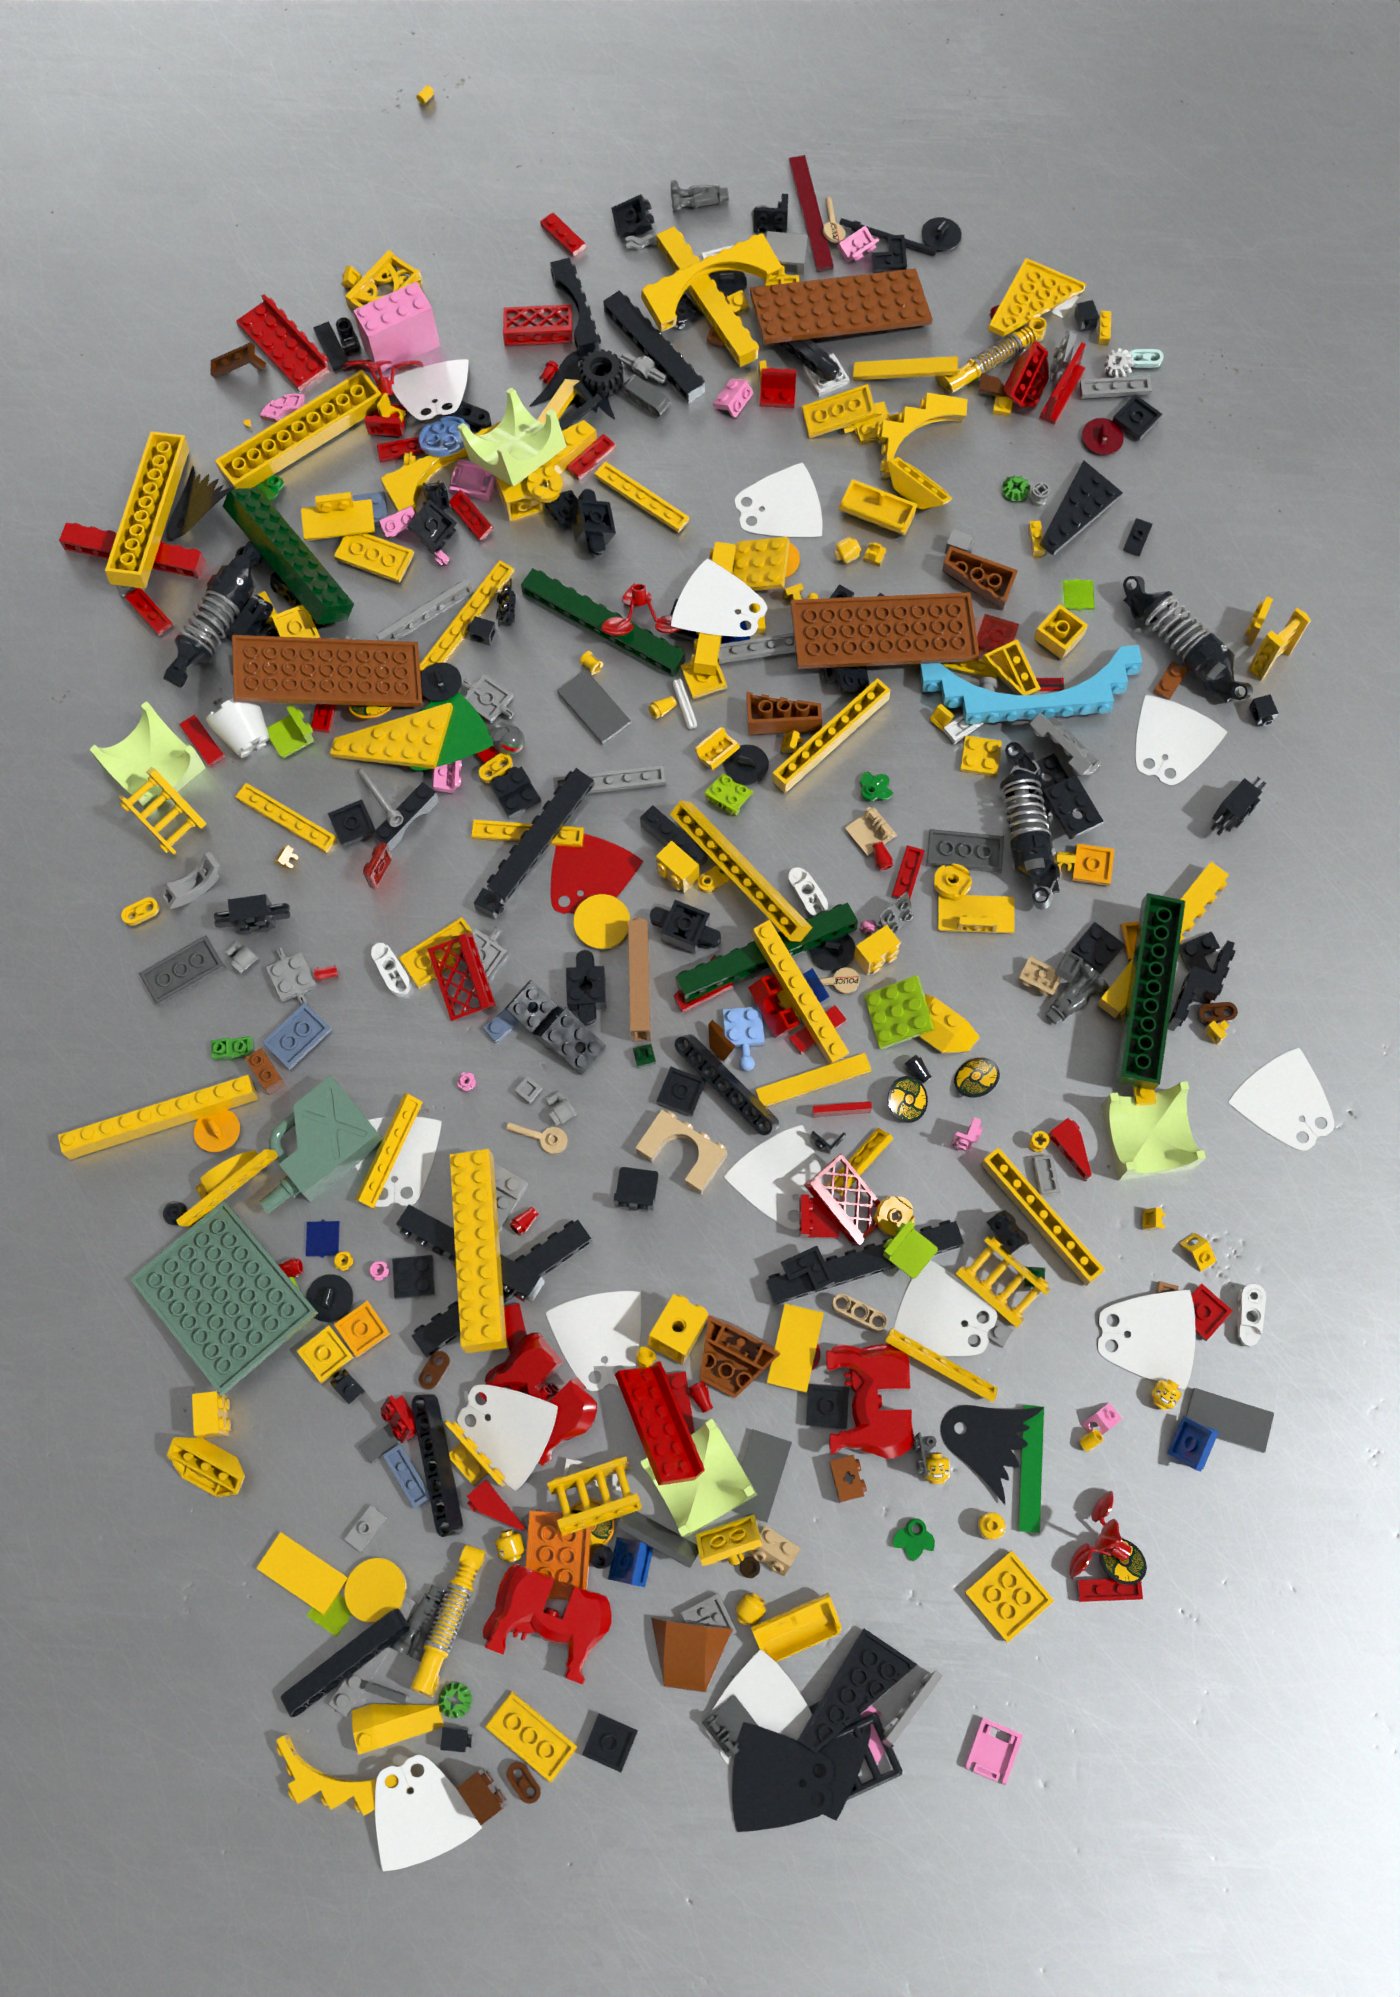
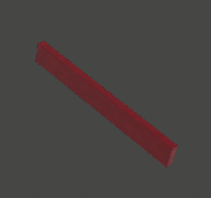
M806 156L790 157L789 165L816 271L832 270L834 264L828 241L823 234L824 226Z

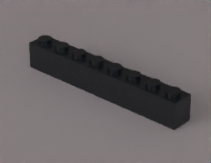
M619 290L603 301L604 312L644 356L649 357L654 362L657 370L667 375L666 380L688 403H691L705 393L706 383L704 378L695 372L693 366L684 360L680 352L675 351L671 342L663 338L662 333L652 326L651 321L641 314L640 309L631 303L627 295H624Z
M575 768L573 772L569 771L564 779L565 783L556 788L554 791L555 796L551 801L548 800L542 808L544 811L541 815L535 816L529 831L526 829L520 837L522 839L518 845L515 844L509 851L510 856L507 860L503 859L498 866V872L495 875L492 874L487 880L488 890L503 897L504 902L507 903L553 839H555L594 787V780L579 769Z
M409 1204L396 1223L400 1229L399 1233L406 1238H410V1236L415 1238V1241L423 1247L428 1245L439 1256L443 1254L448 1256V1260L456 1265L454 1228ZM500 1254L503 1291L507 1293L511 1291L515 1293L514 1296L523 1302L528 1300L532 1303L545 1283L542 1276Z

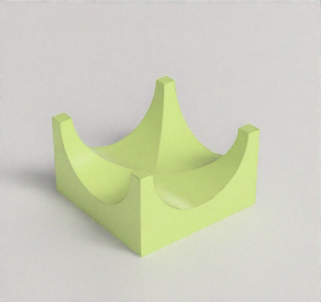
M510 388L506 391V412L494 430L484 435H475L464 423L458 426V430L470 461L514 487L567 446L556 412L550 409L545 413V424L540 423L526 410L516 390Z
M147 701L141 705V719L128 737L108 748H99L94 745L89 749L101 767L130 796L148 781L149 775L146 771L150 767L155 768L177 792L206 768L195 749L191 745H185L162 721ZM158 785L156 787L153 786L136 803L144 810L161 795L162 789Z
M1188 1081L1180 1082L1169 1089L1156 1092V1104L1136 1106L1134 1096L1122 1097L1118 1096V1092L1110 1093L1101 1107L1118 1181L1194 1169L1206 1158L1205 1151L1200 1150L1195 1144L1188 1122Z
M713 1419L707 1421L704 1426L691 1435L705 1468V1471L696 1480L658 1486L648 1458L640 1462L668 1506L677 1524L679 1533L685 1538L757 1495L720 1428Z

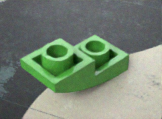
M251 1036L211 1040L212 1060L246 1058L254 1053L253 1038Z

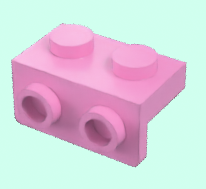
M864 226L837 246L848 263L852 260L856 262L863 257L862 253L865 251L869 253L876 248L875 244L879 239L876 238L874 240L867 227Z
M731 378L717 396L713 405L716 409L728 410L731 416L736 418L752 396L753 391L747 380Z
M409 506L379 520L382 533L386 537H393L404 529L408 530L407 526L416 516L413 508Z
M462 760L432 769L431 789L454 793L461 784L459 771L462 766Z
M973 1118L966 1135L960 1132L955 1133L951 1141L954 1148L961 1151L970 1150L973 1142L977 1143L983 1129L980 1126V1119Z

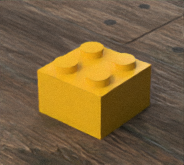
M1059 604L1036 629L1034 639L1063 660L1084 637L1088 625Z
M673 841L656 855L657 873L663 879L667 878L676 891L680 890L682 893H685L699 879V864Z
M886 925L856 945L854 959L866 975H869L871 972L875 974L882 968L883 964L886 962L889 964L898 957L901 942Z
M218 1391L192 1394L194 1436L203 1439L228 1437V1431L231 1430V1421L227 1418V1411L230 1410L229 1398H226V1395H220Z

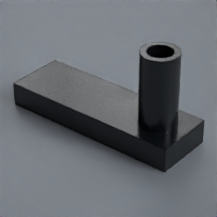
M581 381L575 384L573 388L585 404L559 423L561 431L571 427L596 408L602 401L599 394L593 397Z

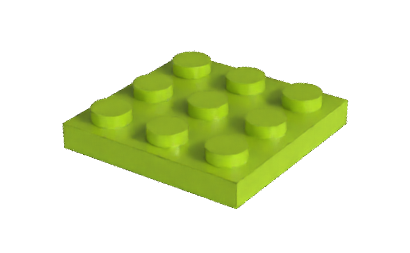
M917 975L864 995L880 1049L888 1048L935 1030L920 978Z

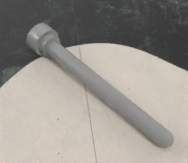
M360 768L358 770L359 776L387 813L386 819L392 827L401 825L403 822L401 813L392 809L366 771Z

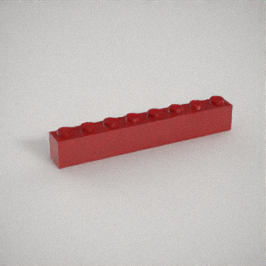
M66 522L59 542L64 550L109 559L117 533L111 530H99L93 526L86 527L79 523L72 524ZM161 541L152 569L199 579L206 560L198 549H187L180 545H168Z

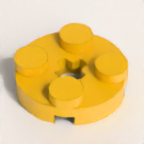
M553 467L536 469L528 476L527 491L533 499L536 498L543 503H548L560 496L563 489V481L560 474ZM542 483H548V487H547V488H545L544 486H540V485H541Z
M951 864V866L945 867L943 865L937 869L934 876V890L942 896L952 900H959L971 889L972 879L970 872L964 866ZM956 879V883H950L949 880Z
M888 1196L878 1205L874 1221L883 1233L897 1236L895 1231L902 1222L906 1224L910 1220L914 1223L913 1206L903 1197ZM897 1211L898 1220H892V1213Z

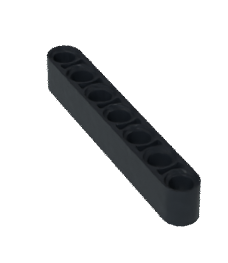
M688 1034L676 1039L674 1044L676 1051L759 1134L768 1135L779 1128L777 1117L694 1035ZM684 1040L688 1042V1048L685 1047ZM698 1053L701 1055L702 1061H699ZM711 1067L715 1069V1075L712 1074ZM725 1080L729 1083V1088H726ZM738 1094H740V1095L742 1096V1098H743V1101H742V1102L739 1101V1099H738ZM752 1107L756 1110V1116L751 1111ZM765 1121L769 1122L770 1129L765 1126Z
M434 1394L416 1395L412 1399L411 1406L435 1529L441 1537L459 1535L463 1530V1521L439 1401Z
M394 1609L283 1693L280 1699L289 1716L296 1717L302 1714L407 1633L410 1626L400 1609Z

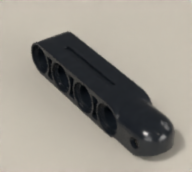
M811 339L779 342L784 349L824 381H832L839 377V366Z

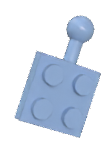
M758 1006L723 1009L725 1037L736 1047H742V1058L739 1061V1065L744 1071H750L753 1069L755 1061L750 1056L749 1046L764 1045L765 1043L762 1013Z

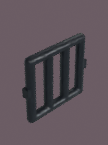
M872 1713L848 1725L834 1738L839 1741V1736L854 1733L855 1737H858L862 1742L861 1728L873 1723L893 1769L881 1775L868 1746L864 1758L873 1779L861 1783L858 1776L847 1800L903 1774L902 1767L893 1749L894 1744L887 1747L882 1742L885 1738L883 1734L885 1729L877 1713Z

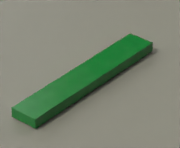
M1023 1405V1409L1040 1408V1407H1041V1406ZM1044 1407L1037 1415L1022 1422L1030 1426V1429L1022 1432V1438L1028 1443V1446L1021 1448L1019 1532L1040 1533Z

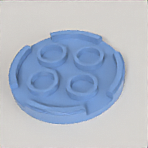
M455 416L441 417L439 421L431 425L427 424L419 434L421 449L426 454L435 457L457 453L465 447L458 426L464 423L468 426L469 430L470 427L462 418Z

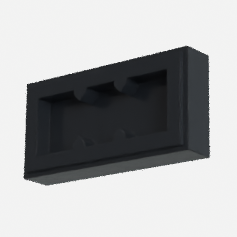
M1136 518L1123 550L1140 556L1153 524Z

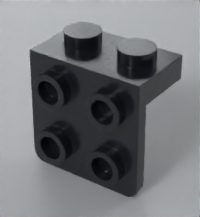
M621 1167L617 1190L614 1193V1206L620 1209L637 1208L638 1211L642 1212L654 1211L658 1172Z

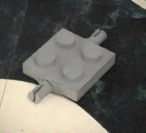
M1066 331L1065 338L1062 339L1060 347H1056L1053 353V358L1055 359L1051 364L1049 372H1051L1050 380L1055 381V384L1059 383L1071 361L1077 335L1072 331Z
M483 675L474 684L463 679L461 686L468 689L465 698L475 708L480 717L490 724L501 713L509 719L513 717L514 712L507 708V704L513 698L511 692L486 675Z
M497 927L494 928L489 936L482 934L477 929L472 933L487 978L507 951L496 942L497 937L502 932ZM460 960L459 965L466 970V962Z
M283 948L277 949L275 952L279 961L267 966L266 969L281 1002L290 998H297L300 1006L303 1002L308 1005L304 994L316 988L317 985L302 952L286 957Z

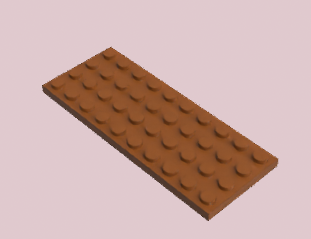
M916 268L750 287V296L764 344L930 325L933 320Z
M971 593L791 600L790 602L797 669L978 661L980 658Z
M232 635L234 702L422 707L418 642Z

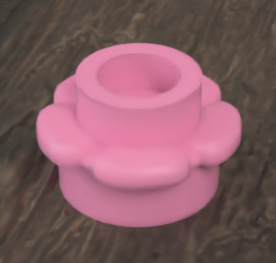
M439 549L437 553L434 552L436 555L434 559L441 566L443 564L448 565L447 562L450 558L442 550Z
M875 920L863 921L860 923L861 928L859 930L864 932V934L875 933L878 925H876Z
M462 1073L459 1075V1080H457L459 1088H462L463 1091H469L475 1087L476 1080H474L475 1076L472 1073Z
M376 1261L372 1263L369 1274L375 1280L380 1281L388 1276L389 1269L385 1262Z

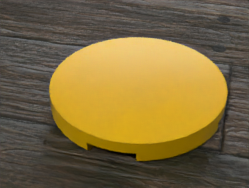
M606 894L594 895L585 899L578 906L574 915L575 933L579 940L589 948L612 949L621 944L627 937L630 915L626 906L619 899Z
M372 1558L360 1563L351 1572L345 1585L344 1596L349 1611L363 1622L375 1623L390 1611L401 1609L407 1588L406 1578L402 1570L387 1559Z

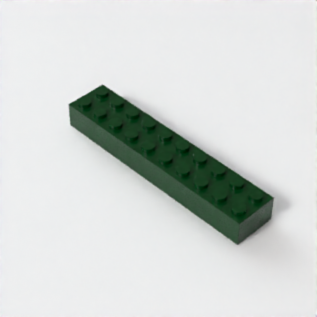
M258 487L233 489L228 493L223 508L317 624L347 621L354 603Z
M1147 893L1141 902L1115 1082L1151 1090L1160 1085L1186 902L1184 900Z

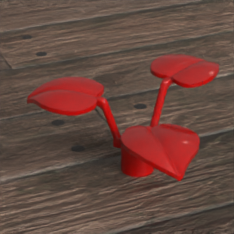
M370 359L349 361L343 364V371L355 364H362V367L369 368L376 382V387H378L383 396L384 393L393 395L392 384H394L396 369L404 365H419L423 367V363L410 360L392 365L390 380L389 377H383L380 367L384 364L392 363L386 360L375 363ZM376 369H378L380 377L378 379L374 373V370L376 371Z
M634 583L622 597V603L630 606L627 619L625 620L621 617L610 618L603 623L601 630L610 635L629 633L633 629V624L629 623L633 607L645 604L648 605L656 622L655 629L661 633H674L679 631L680 628L671 626L673 616L666 615L658 619L650 603L652 595L646 591L645 585Z
M1111 1490L1103 1495L1093 1507L1091 1519L1094 1522L1100 1521L1103 1528L1095 1541L1094 1547H1090L1088 1543H1085L1074 1553L1069 1568L1071 1579L1086 1569L1091 1560L1092 1552L1106 1554L1109 1557L1113 1555L1121 1561H1125L1131 1553V1547L1124 1543L1121 1538L1118 1521L1115 1519H1111L1107 1523L1104 1521V1517L1110 1513L1113 1506L1114 1496Z

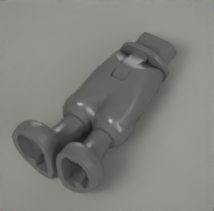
M671 180L673 211L680 210V208L686 206L696 208L721 203L722 200L729 199L727 187L720 188V185L718 187L716 185L690 186L688 189H682L676 180Z
M1083 963L1080 966L1079 979L1066 985L1065 990L1050 1005V1010L1045 1015L1056 1025L1059 1021H1064L1082 1006L1087 1005L1090 996L1094 993L1106 992L1109 989V985L1103 978L1098 976L1086 990L1079 992L1096 975L1091 966Z
M431 1585L428 1594H424L425 1596L420 1601L411 1619L407 1621L410 1626L409 1631L402 1640L393 1642L390 1648L408 1655L413 1640L420 1631L419 1640L409 1657L421 1662L425 1652L423 1648L425 1641L430 1639L427 1636H431L429 1631H433L431 1626H435L433 1622L437 1621L435 1617L439 1616L437 1612H440L438 1608H442L440 1603H444L442 1599L445 1597L446 1591Z

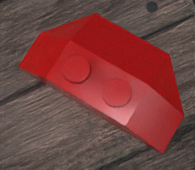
M1034 341L1016 360L1003 387L1007 396L1019 407L1036 406L1049 379L1048 351L1037 341Z

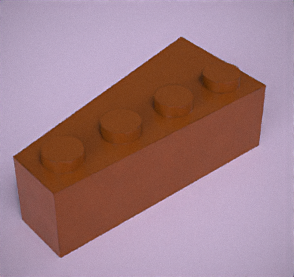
M952 546L949 547L942 568L944 572L1002 610L1005 607L1018 572L1016 569Z
M746 692L748 735L789 733L793 730L797 732L819 731L822 728L821 703L803 700L790 701L784 697L777 699L770 698L769 695L762 694L758 696L753 695L751 692Z

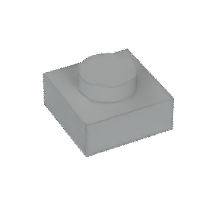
M528 1076L515 1089V1092L529 1104L542 1091V1087Z

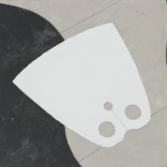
M468 359L431 364L394 376L393 392L400 403L419 420L431 419L438 414L447 415L454 413L461 404L466 388ZM432 400H438L436 403H432ZM445 403L453 405L449 410L442 409V405ZM429 408L431 413L424 416L421 415V410Z
M803 463L767 476L744 489L735 497L736 508L741 512V517L739 518L742 529L748 532L781 537L822 536L823 523L819 498L813 480ZM749 497L752 499V505L745 507L741 504V500ZM763 506L765 510L761 512L759 507ZM749 516H754L757 519V523L754 526H749L746 523V519Z
M706 559L696 569L684 587L676 604L671 626L712 635L751 636L755 634L758 628L757 622L759 618L765 615L767 605L743 581L713 561ZM757 603L760 606V611L757 613L751 612L749 610L750 604ZM740 609L741 613L736 614L735 610ZM742 621H749L751 628L743 630L740 628V623Z
M1145 695L1136 737L1135 757L1137 769L1148 776L1155 775L1159 777L1163 783L1175 785L1184 780L1206 760L1225 737L1227 731L1213 720L1186 706L1167 699ZM1166 754L1168 759L1163 761L1162 755ZM1150 758L1154 760L1155 766L1152 769L1145 768L1143 765L1145 759ZM1167 768H1173L1176 771L1174 778L1169 779L1165 776L1164 772Z
M1300 1048L1288 1051L1264 1065L1238 1088L1228 1102L1262 1130L1298 1150L1306 1151L1315 1145L1316 1139L1319 1136H1326L1334 1129V1118L1325 1093ZM1299 1116H1304L1305 1122H1300ZM1323 1117L1326 1119L1327 1126L1324 1129L1317 1128L1314 1123L1316 1118ZM1304 1131L1308 1134L1309 1139L1306 1143L1297 1141L1296 1135L1298 1132Z
M393 1117L375 1118L368 1121L383 1139ZM424 1117L415 1118L383 1187L387 1189L388 1197L385 1200L378 1199L376 1207H387L391 1203L408 1206L417 1202L432 1168L442 1121ZM378 1148L356 1165L361 1182H363ZM392 1176H397L398 1181L395 1183L392 1182ZM410 1187L413 1190V1195L409 1199L402 1198L400 1194L402 1188Z
M803 1125L785 1130L755 1147L742 1157L727 1172L724 1178L764 1214L786 1228L797 1230L799 1229V1220L791 1222L788 1219V1213L791 1210L799 1212V1200L794 1201L792 1197L794 1194H798L799 1198L801 1194L809 1195V1198L812 1197L803 1184L817 1175L821 1168ZM822 1176L819 1180L825 1186L824 1179Z
M930 1260L918 1277L911 1280L900 1305L894 1329L941 1356H972L981 1354L986 1350L989 1342L987 1334L995 1326L997 1313L986 1300L963 1280ZM980 1311L988 1312L990 1318L987 1323L982 1324L978 1322L976 1317ZM963 1320L968 1321L967 1327H962L961 1322ZM973 1334L978 1335L981 1339L980 1345L978 1347H971L968 1344L969 1336Z
M1190 1290L1141 1296L1113 1304L1101 1311L1099 1325L1102 1328V1336L1098 1340V1351L1105 1359L1130 1372L1157 1382L1159 1380L1167 1382L1170 1379L1179 1385L1178 1388L1186 1390L1192 1371L1195 1351V1313ZM1115 1314L1119 1317L1120 1321L1116 1327H1111L1107 1324L1106 1319L1108 1315ZM1130 1331L1131 1337L1125 1338L1124 1332ZM1110 1339L1118 1343V1349L1115 1352H1109L1105 1348L1106 1342Z
M614 1291L594 1294L568 1301L545 1312L565 1359L575 1375L587 1387L586 1389L597 1391L604 1389L608 1384L619 1386L613 1374L614 1368L618 1365L624 1366L625 1369L636 1368L635 1354L639 1349L641 1335V1292ZM603 1356L608 1358L607 1363L601 1362ZM592 1371L601 1373V1381L597 1384L589 1381V1374Z
M475 1385L468 1395L469 1403L467 1407L461 1409L459 1413L458 1424L465 1431V1437L471 1438L478 1446L476 1451L479 1454L483 1452L491 1460L490 1467L492 1469L496 1467L505 1476L503 1481L516 1492L528 1479L546 1448L554 1427L558 1406L519 1391L492 1385ZM479 1392L484 1393L487 1397V1402L484 1405L476 1403L475 1396ZM468 1414H472L476 1418V1424L473 1427H469L465 1423V1417ZM486 1414L491 1416L490 1421L485 1420Z
M761 1649L732 1680L709 1714L710 1716L735 1695L758 1726L795 1740L798 1739L812 1715L808 1705L790 1678ZM705 1728V1732L710 1738V1740L712 1742H716L715 1739L708 1732V1730ZM721 1749L720 1754L728 1765L733 1766L734 1758L731 1756L728 1758Z
M415 1755L408 1758L402 1766H390L381 1770L378 1774L375 1788V1823L383 1871L397 1870L432 1859L465 1842L482 1828L455 1786L428 1758L422 1755ZM416 1763L424 1767V1773L420 1777H414L410 1772L412 1765ZM393 1774L398 1777L399 1782L395 1788H388L385 1785V1778L388 1775ZM413 1787L414 1792L410 1795L407 1794V1788Z

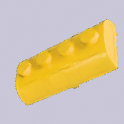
M852 479L838 510L905 536L914 518L918 504Z
M829 1593L751 1627L759 1650L764 1651L775 1662L839 1635L842 1629Z

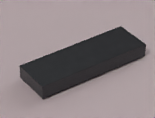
M329 321L313 327L333 371L342 368L343 364L349 361Z

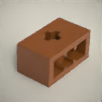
M262 1048L244 1058L269 1095L286 1085Z
M854 1455L829 1461L839 1503L864 1497V1492H867L864 1479L860 1480L858 1472L861 1471L859 1459H855ZM846 1473L854 1477L851 1484L843 1480Z

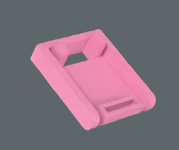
M458 459L448 492L455 495L461 489L469 498L490 502L495 485L494 475L471 461ZM486 477L490 478L488 488L484 486Z
M981 1717L965 1768L970 1769L973 1761L975 1762L973 1772L998 1782L1001 1773L1003 1774L1001 1784L1006 1785L1023 1734ZM992 1726L1009 1733L1008 1742L989 1735Z

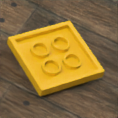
M778 537L737 541L733 575L743 581L753 591L784 588L789 538Z
M1012 1550L964 1592L1006 1643L1012 1640L1054 1602V1599Z

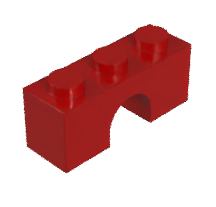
M775 974L762 977L748 987L774 1038L789 1033L801 1024L792 1007L783 1010L778 1005L777 996L783 989Z

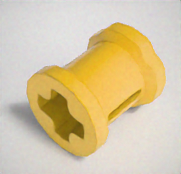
M591 651L585 652L579 660L580 664L585 665L592 675L598 673L603 667V662L601 660L598 661Z
M1043 1131L1035 1132L1029 1141V1147L1034 1152H1042L1049 1144L1048 1134ZM1037 1138H1039L1040 1142H1042L1041 1145H1038V1141H1036Z

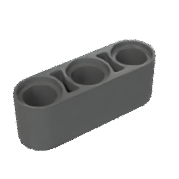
M632 375L621 386V391L626 397L656 417H660L671 404L667 396L636 375Z

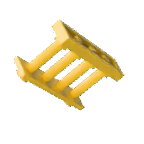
M1297 607L1285 628L1279 634H1275L1271 630L1265 636L1248 667V670L1260 681L1267 676L1280 654L1284 652L1287 656L1291 655L1311 621L1308 615Z
M150 767L146 771L149 775L148 781L128 799L120 795L118 797L121 801L119 805L126 812L131 811L160 842L158 846L165 853L169 851L175 854L176 851L171 846L191 827L194 828L196 826L202 829L206 823L155 768ZM158 785L162 789L161 795L139 813L132 805L153 786L156 787ZM171 799L175 803L174 808L152 827L146 818L164 801ZM179 813H184L188 817L186 819L187 822L165 840L159 832Z
M988 1236L984 1240L988 1244L986 1249L971 1266L965 1267L963 1265L955 1274L1018 1328L1024 1321L1022 1312L1040 1292L1047 1295L1051 1289L1048 1287L1049 1284L1042 1277L1038 1279L1015 1257L1009 1255L1007 1250L1002 1247L998 1238ZM996 1251L1004 1259L986 1280L983 1279L981 1281L976 1276V1271ZM1011 1264L1019 1273L1001 1294H996L991 1290V1285ZM1027 1278L1035 1286L1017 1307L1012 1308L1006 1303L1007 1298Z
M617 1457L612 1459L611 1462L566 1477H556L552 1481L547 1482L551 1495L557 1493L563 1517L557 1520L562 1536L642 1510L638 1493L631 1494L625 1475V1470L630 1469L627 1457ZM617 1474L623 1494L622 1499L611 1501L605 1477ZM597 1480L603 1504L593 1508L591 1507L585 1484ZM577 1487L583 1510L573 1515L570 1511L565 1490Z

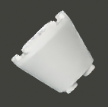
M233 697L222 703V707L215 714L211 712L206 717L209 727L241 758L248 756L251 753L250 751L254 749L261 750L267 746L265 742L269 740V733L259 702H234Z

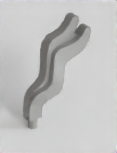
M651 234L643 238L628 236L625 239L627 243L625 248L640 251L649 244L657 245V237Z

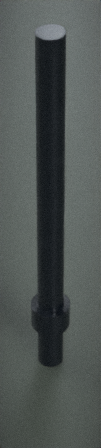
M841 218L839 225L851 228V231L854 232L865 226L859 221L854 220L853 222ZM866 226L873 236L887 240V236L893 235ZM905 238V246L936 255L937 248Z

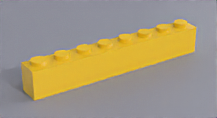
M715 542L714 549H710L709 559H712L714 563L733 574L736 544ZM696 632L699 635V638L694 641L696 654H692L691 665H694V673L715 676L722 635Z
M877 678L773 772L772 782L784 793L789 791L889 700L891 690Z
M767 920L752 929L750 932L752 938L827 1063L831 1064L847 1055L849 1051L771 921Z
M999 1147L983 1159L980 1165L1085 1286L1105 1271L1103 1266Z

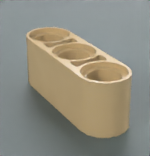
M838 1294L833 1299L832 1309L836 1314L875 1333L882 1332L885 1329L887 1317L882 1312L845 1294ZM844 1300L847 1307L839 1309L836 1306V1301ZM862 1309L865 1316L857 1318L854 1310ZM880 1318L883 1321V1326L875 1327L872 1320Z

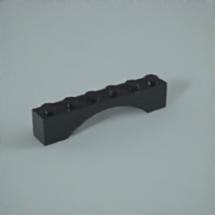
M570 257L550 262V271L555 287L563 291L573 301L579 314L578 323L574 330V343L578 355H587L589 352L593 353V350L599 351V344H601L599 333L596 334L595 321L590 318V306H586V295L584 291L581 292L580 288H582L580 278L576 277L577 270L575 264L571 263Z

